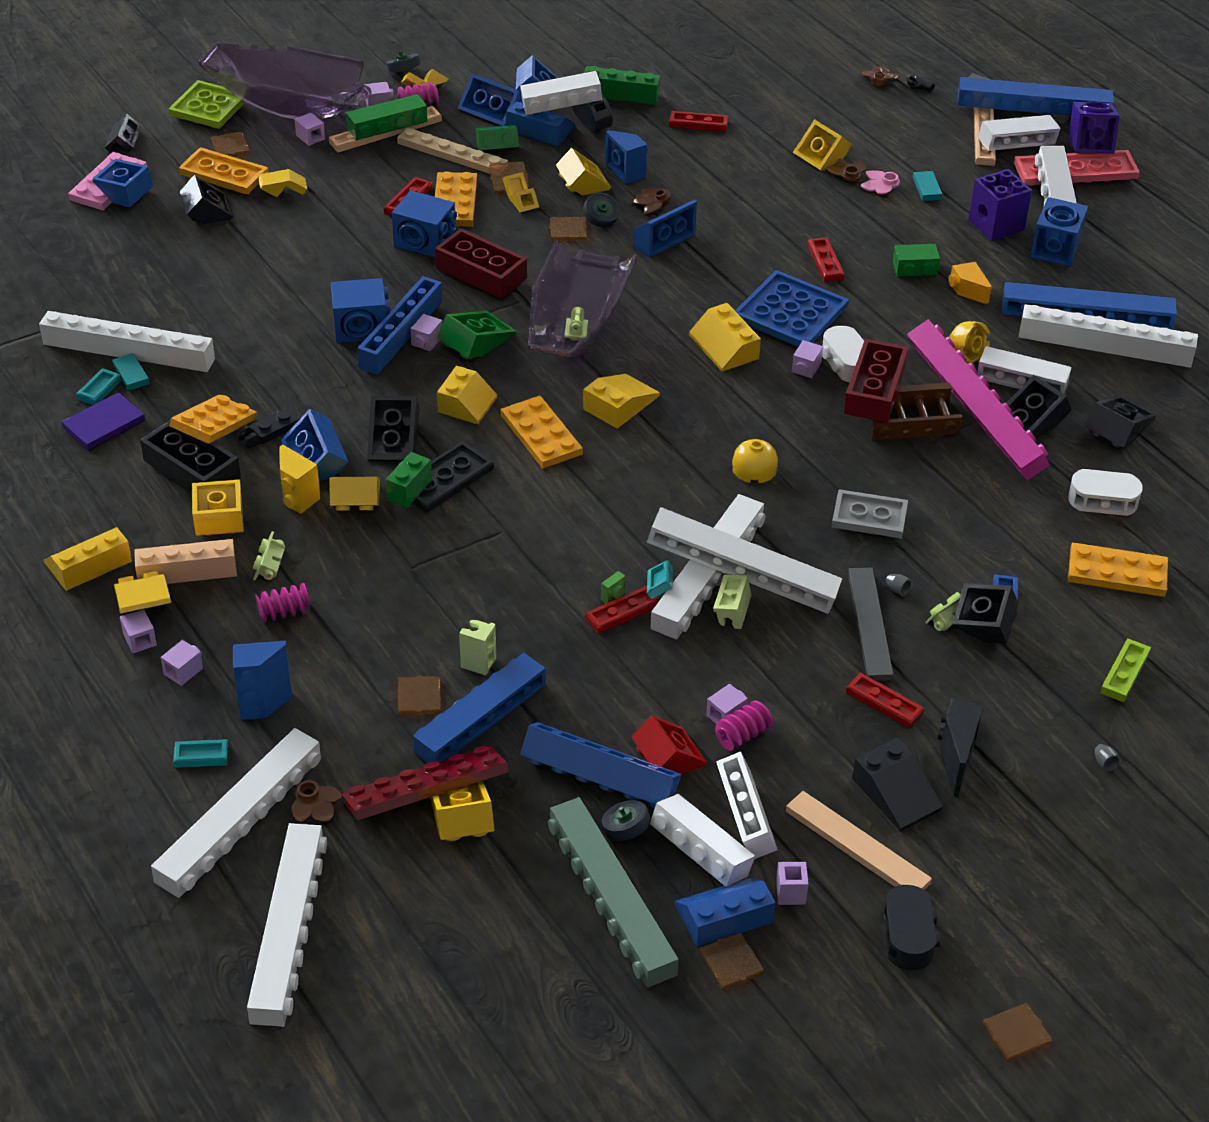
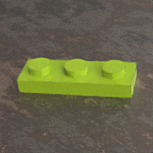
M1127 638L1102 685L1100 693L1125 702L1149 656L1151 647Z

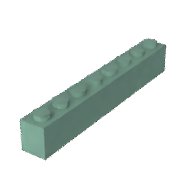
M580 797L551 807L550 820H548L549 830L552 835H557L560 848L564 855L568 854L575 874H580L586 893L588 895L592 894L595 899L596 909L600 915L605 916L611 935L618 938L624 957L630 958L635 976L638 979H642L647 988L677 976L678 957Z

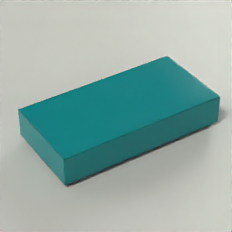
M933 171L913 173V180L922 201L942 199V192Z
M133 353L112 360L114 368L121 375V379L128 391L149 385V378Z
M102 368L76 393L77 400L91 405L99 403L122 381L121 375Z
M669 560L648 570L647 593L651 599L673 588V566Z
M228 739L175 742L174 768L227 765Z

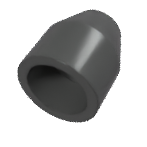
M889 574L885 581L892 592L902 597L906 596L912 588V580L901 574Z
M1099 744L1095 748L1096 761L1105 771H1113L1120 765L1121 757L1112 747Z

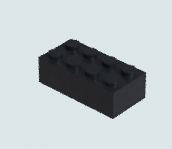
M170 421L140 440L143 460L191 492L192 483L241 479L239 458L215 442L208 444L170 427Z

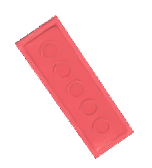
M1116 150L1115 154L1066 153L1072 183L1139 178L1140 172L1129 150ZM1035 155L1015 156L1014 165L1021 180L1028 186L1042 185L1041 181L1038 180L1039 169L1038 166H1035Z

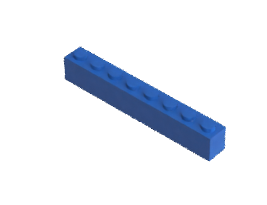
M960 77L957 106L1071 116L1073 102L1114 104L1113 90Z
M1005 282L1002 296V314L1023 316L1026 304L1095 317L1100 316L1112 320H1123L1153 327L1168 328L1170 330H1173L1177 315L1176 298L1011 282Z

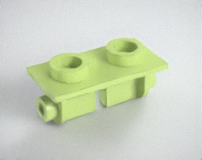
M581 307L573 308L571 318L566 320L565 337L571 340L586 339L588 320H584V310Z
M273 531L268 540L263 538L258 552L262 553V555L257 556L253 565V569L256 570L254 580H256L258 574L264 576L267 580H272L277 575L285 545L282 540L272 539Z
M959 592L946 600L948 603L945 606L942 603L935 606L930 611L931 617L925 623L927 624L933 620L934 627L938 631H945L952 626L954 620L953 613H956L961 596Z

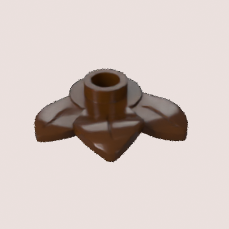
M881 66L874 67L872 71H861V75L870 78L871 84L876 86H884L886 81L898 78V74L889 73L888 68Z
M838 159L835 166H828V171L831 174L842 177L849 183L858 181L861 178V173L866 169V165L862 160L849 164L842 159Z
M648 187L641 190L642 194L635 196L632 205L644 206V214L649 215L668 205L671 201V193L667 189Z
M303 781L295 791L296 800L291 806L293 817L299 823L306 821L310 817L320 823L330 822L334 817L332 803L341 800L342 794L332 786L320 787L314 781Z

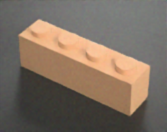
M233 539L135 549L137 579L144 578L143 573L158 571V575L164 574L166 584L237 576Z

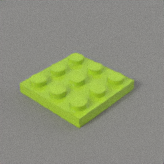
M197 80L168 109L169 116L220 129L248 100V93Z

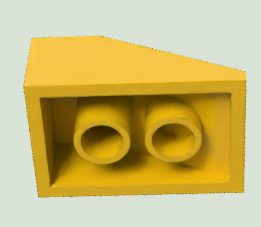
M627 374L597 378L583 389V410L618 429L658 398L660 392Z
M483 780L430 797L441 840L456 841L463 836L469 835L480 837L494 831L492 804Z

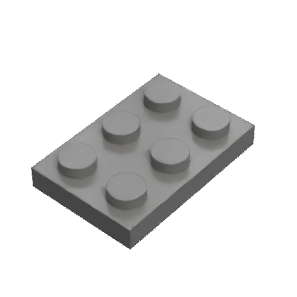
M839 489L832 528L902 539L908 500Z

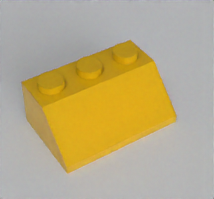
M728 303L709 308L689 331V336L722 372L759 359L761 338Z
M117 527L44 559V563L66 591L132 562L128 540Z

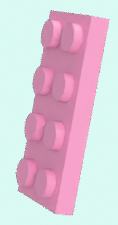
M112 152L68 193L69 200L104 210L112 201L93 183L92 178L115 158L146 166L147 162Z

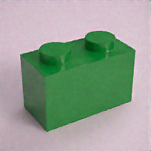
M515 125L476 128L477 148L479 150L519 147L518 132Z
M936 244L895 245L893 265L897 277L938 275L940 257Z
M410 452L386 478L387 500L407 508L432 481L431 459Z

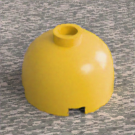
M976 321L960 323L949 336L955 345L954 349L956 351L960 350L966 358L965 362L967 364L971 362L972 365H975L974 362L976 360L980 362L985 347H989L990 341H986V334L990 335L989 329L985 324Z
M751 439L744 441L735 449L732 459V470L739 479L751 483V480H758V483H764L769 481L777 472L778 457L776 451L770 443L764 440Z

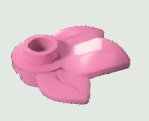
M866 171V175L870 180L862 183L861 187L866 191H876L877 194H887L899 186L900 180L894 172Z

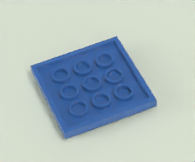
M775 270L735 311L750 327L799 347L803 340L814 343L848 307L849 299Z

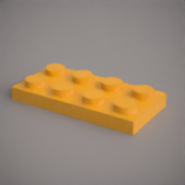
M201 147L179 167L180 175L189 178L196 175L207 183L247 195L259 184V176L268 173V167Z
M447 171L437 173L435 197L455 202V211L457 212L456 227H473L477 173H451Z
M217 395L172 417L169 426L209 444L254 421L257 412L250 409L246 404L231 401L225 395Z
M541 396L501 409V417L542 469L583 455L582 446Z
M1072 542L1068 582L1165 597L1167 591L1168 557Z

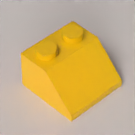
M814 119L793 153L823 171L828 166L835 165L838 159H843L852 144Z
M573 148L556 164L560 171L559 176L567 182L565 184L566 187L573 193L576 191L583 196L607 191L611 188L599 167Z
M456 366L437 391L438 413L479 424L497 399V394L477 371Z
M284 445L280 446L283 502L288 508L302 514L320 500L317 464Z
M330 477V506H336V511H348L350 506H359V510H373V506H379L380 478Z
M240 480L192 483V514L195 536L244 532Z
M158 571L143 573L144 578L134 580L133 576L119 578V584H114L120 614L171 603L164 574L158 575Z

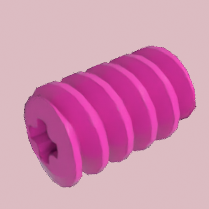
M428 82L427 86L421 83L420 88L417 84H414L412 88L408 85L405 87V90L403 87L398 88V99L418 94L424 103L427 102L429 107L432 106V101L439 106L438 90L432 82Z
M305 583L300 584L299 591L295 585H292L290 593L283 587L281 588L280 595L275 589L271 590L270 597L266 591L261 593V599L256 595L259 615L264 623L267 622L268 615L271 616L273 621H276L277 613H280L283 619H285L287 611H290L292 616L295 617L297 609H300L304 615L306 607L309 606L310 608Z
M752 701L740 710L727 715L724 719L718 720L715 731L720 744L726 750L733 751L734 746L740 747L742 745V741L748 742L750 737H757L758 732L764 733L766 727L772 728L774 720L764 704L759 701Z

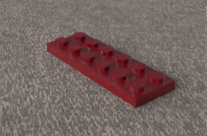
M480 746L475 748L474 752L455 754L442 762H429L423 768L404 770L399 775L391 778H378L372 784L366 786L356 785L341 794L344 804L356 820H360L507 773L509 769L507 762L491 746Z

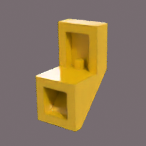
M431 69L426 74L424 80L409 72L404 76L401 83L406 86L409 85L411 88L414 84H417L420 88L421 83L427 86L428 82H432L436 87L445 84L449 78Z
M290 169L265 173L259 176L260 189L275 197H278L286 186L302 195L307 190L305 177Z
M523 172L502 178L508 198L520 213L539 208L534 188L528 189Z

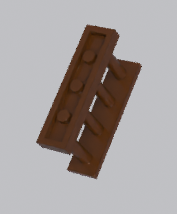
M950 382L900 386L893 406L897 419H889L888 423L873 421L871 440L960 434L962 414L951 415L947 406L950 402L952 390ZM938 406L941 416L929 417L926 407ZM916 407L919 417L907 418L904 408Z

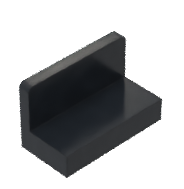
M126 114L112 127L104 148L108 150L115 143H118L128 152L134 148L142 125Z

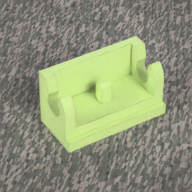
M748 575L723 576L713 608L714 612H717L718 621L722 626L725 625V618H730L735 629L742 628L751 598Z
M471 620L470 626L476 627L478 630L471 631L470 629L462 628L459 633L461 668L486 675L496 660V627L494 623L487 624L478 620Z

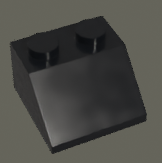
M196 175L180 191L182 203L186 211L185 214L192 221L196 220L201 224L231 220L234 217L227 195Z
M964 583L952 623L953 626L983 642L1007 644L1019 604L1012 586Z

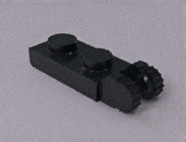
M286 407L249 426H242V428L236 431L235 436L239 441L243 440V445L250 449L253 446L255 447L261 443L264 444L290 431L300 419Z

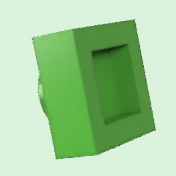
M619 571L601 583V601L605 604L622 597L625 593V575Z

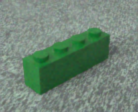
M586 66L584 73L597 72L601 93L605 99L657 104L660 95V75Z
M416 94L346 112L347 129L355 140H360L428 122L427 105Z

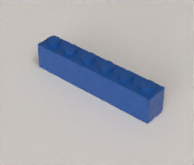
M425 276L421 277L358 347L359 369L376 375L383 370L411 338L410 328L423 314L430 316L442 303V282Z
M522 653L516 659H512L504 668L493 673L488 680L480 686H476L461 700H457L452 707L444 713L437 715L424 728H420L413 735L414 753L427 763L448 760L450 756L458 753L546 685L545 667L525 653Z
M539 722L528 726L520 754L528 757V762L536 765H543L544 763L552 766L551 770L561 774L568 772L576 775L575 779L579 781L598 783L599 787L603 790L611 792L617 790L623 792L625 798L645 800L648 802L647 805L655 808L657 802L676 794L681 777L680 773Z

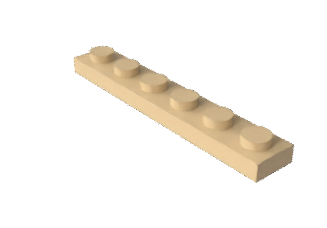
M407 127L397 137L398 144L498 177L508 168V160L412 128Z

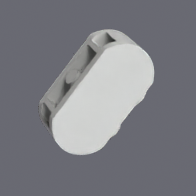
M834 326L824 333L822 357L828 361L832 370L846 382L851 380L864 340L854 328L848 326Z
M1081 469L1072 477L1068 500L1079 511L1128 516L1133 514L1138 508L1142 484L1138 478L1128 473Z

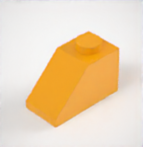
M977 263L953 265L948 280L957 295L984 304L989 303L992 286Z

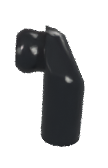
M910 75L907 78V85L912 89L923 88L932 92L935 88V83L921 76Z

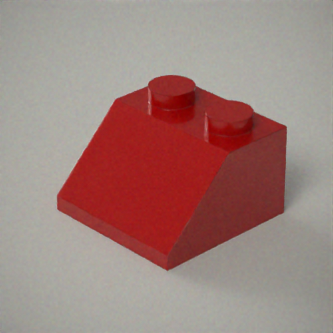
M651 715L632 735V739L637 745L636 750L649 763L680 773L681 775L703 767L707 763L682 726Z

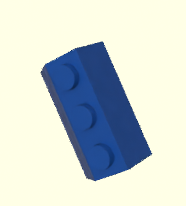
M472 73L457 109L498 125L507 126L506 111L515 102H522V95L519 90Z
M515 102L506 111L507 126L515 125L519 135L554 146H558L576 127V124L570 119L557 113L544 111L526 115L522 102Z
M690 201L633 229V246L649 258L694 236L697 201Z
M311 409L281 439L284 446L317 464L319 481L335 477L349 462L330 419Z
M286 641L233 645V671L241 720L267 718L292 697Z
M751 877L727 887L724 885L675 901V906L696 947L773 923L775 901L765 882Z

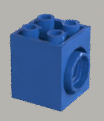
M410 190L392 212L394 246L435 257V247L458 231L455 222L457 218L455 202Z
M1048 197L1036 225L1030 257L1071 267L1082 238L1088 206Z
M382 278L330 282L336 343L364 341L390 313V301L387 300L389 299L388 287H383Z

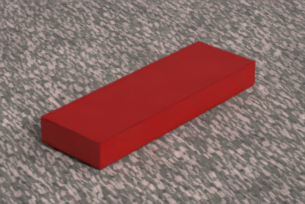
M671 111L669 127L726 132L728 116Z
M414 177L383 207L384 214L392 216L393 210L410 190L427 194L432 189V182Z
M828 237L809 239L807 246L823 282L844 280L845 274Z
M647 586L586 612L585 619L600 634L653 610L660 600L658 597L651 599L647 593Z
M859 673L846 687L848 695L909 729L924 714V707L862 673Z

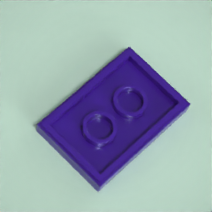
M118 392L62 421V427L89 450L145 420L144 413Z

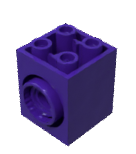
M1073 102L1068 140L1075 152L1115 154L1120 115L1112 103Z
M1009 169L977 178L974 182L969 220L991 241L1024 231L1032 189Z

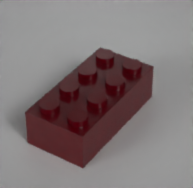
M462 228L435 247L436 269L500 299H503L527 279V258Z
M870 339L864 340L846 392L844 414L889 422L906 369L909 347Z

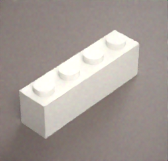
M596 71L520 86L526 115L602 100L601 85Z
M1050 115L982 121L978 139L987 151L1053 145L1056 143L1060 127Z
M1041 146L1039 153L1035 155V166H1038L1039 169L1038 180L1042 183L1041 195L1045 198L1044 205L1048 197L1076 203L1065 147Z
M986 346L979 362L977 376L980 377L982 375L986 381L1020 389L1035 375L1065 394L1072 367Z
M738 752L716 761L746 849L755 855L754 859L778 850L750 768L742 753Z
M679 794L656 803L650 824L727 887L748 877L755 855Z

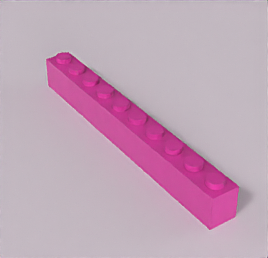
M928 319L907 334L917 352L944 383L950 382L951 392L1026 481L1049 466L1046 458L1049 454L1044 446L1035 443L1034 435L1030 430L1025 431L1023 429L1024 425L1018 416L1013 418L1009 406L1005 402L1003 404L1000 403L1001 399L994 389H988L989 384L982 375L980 377L976 375L978 372L971 362L968 364L965 362V356L960 350L956 351L954 349L955 345L949 337H943L944 332L938 324L934 326Z

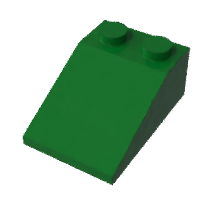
M488 311L446 314L438 338L444 341L447 347L460 352V356L463 358L472 359L484 356L515 336L517 331Z

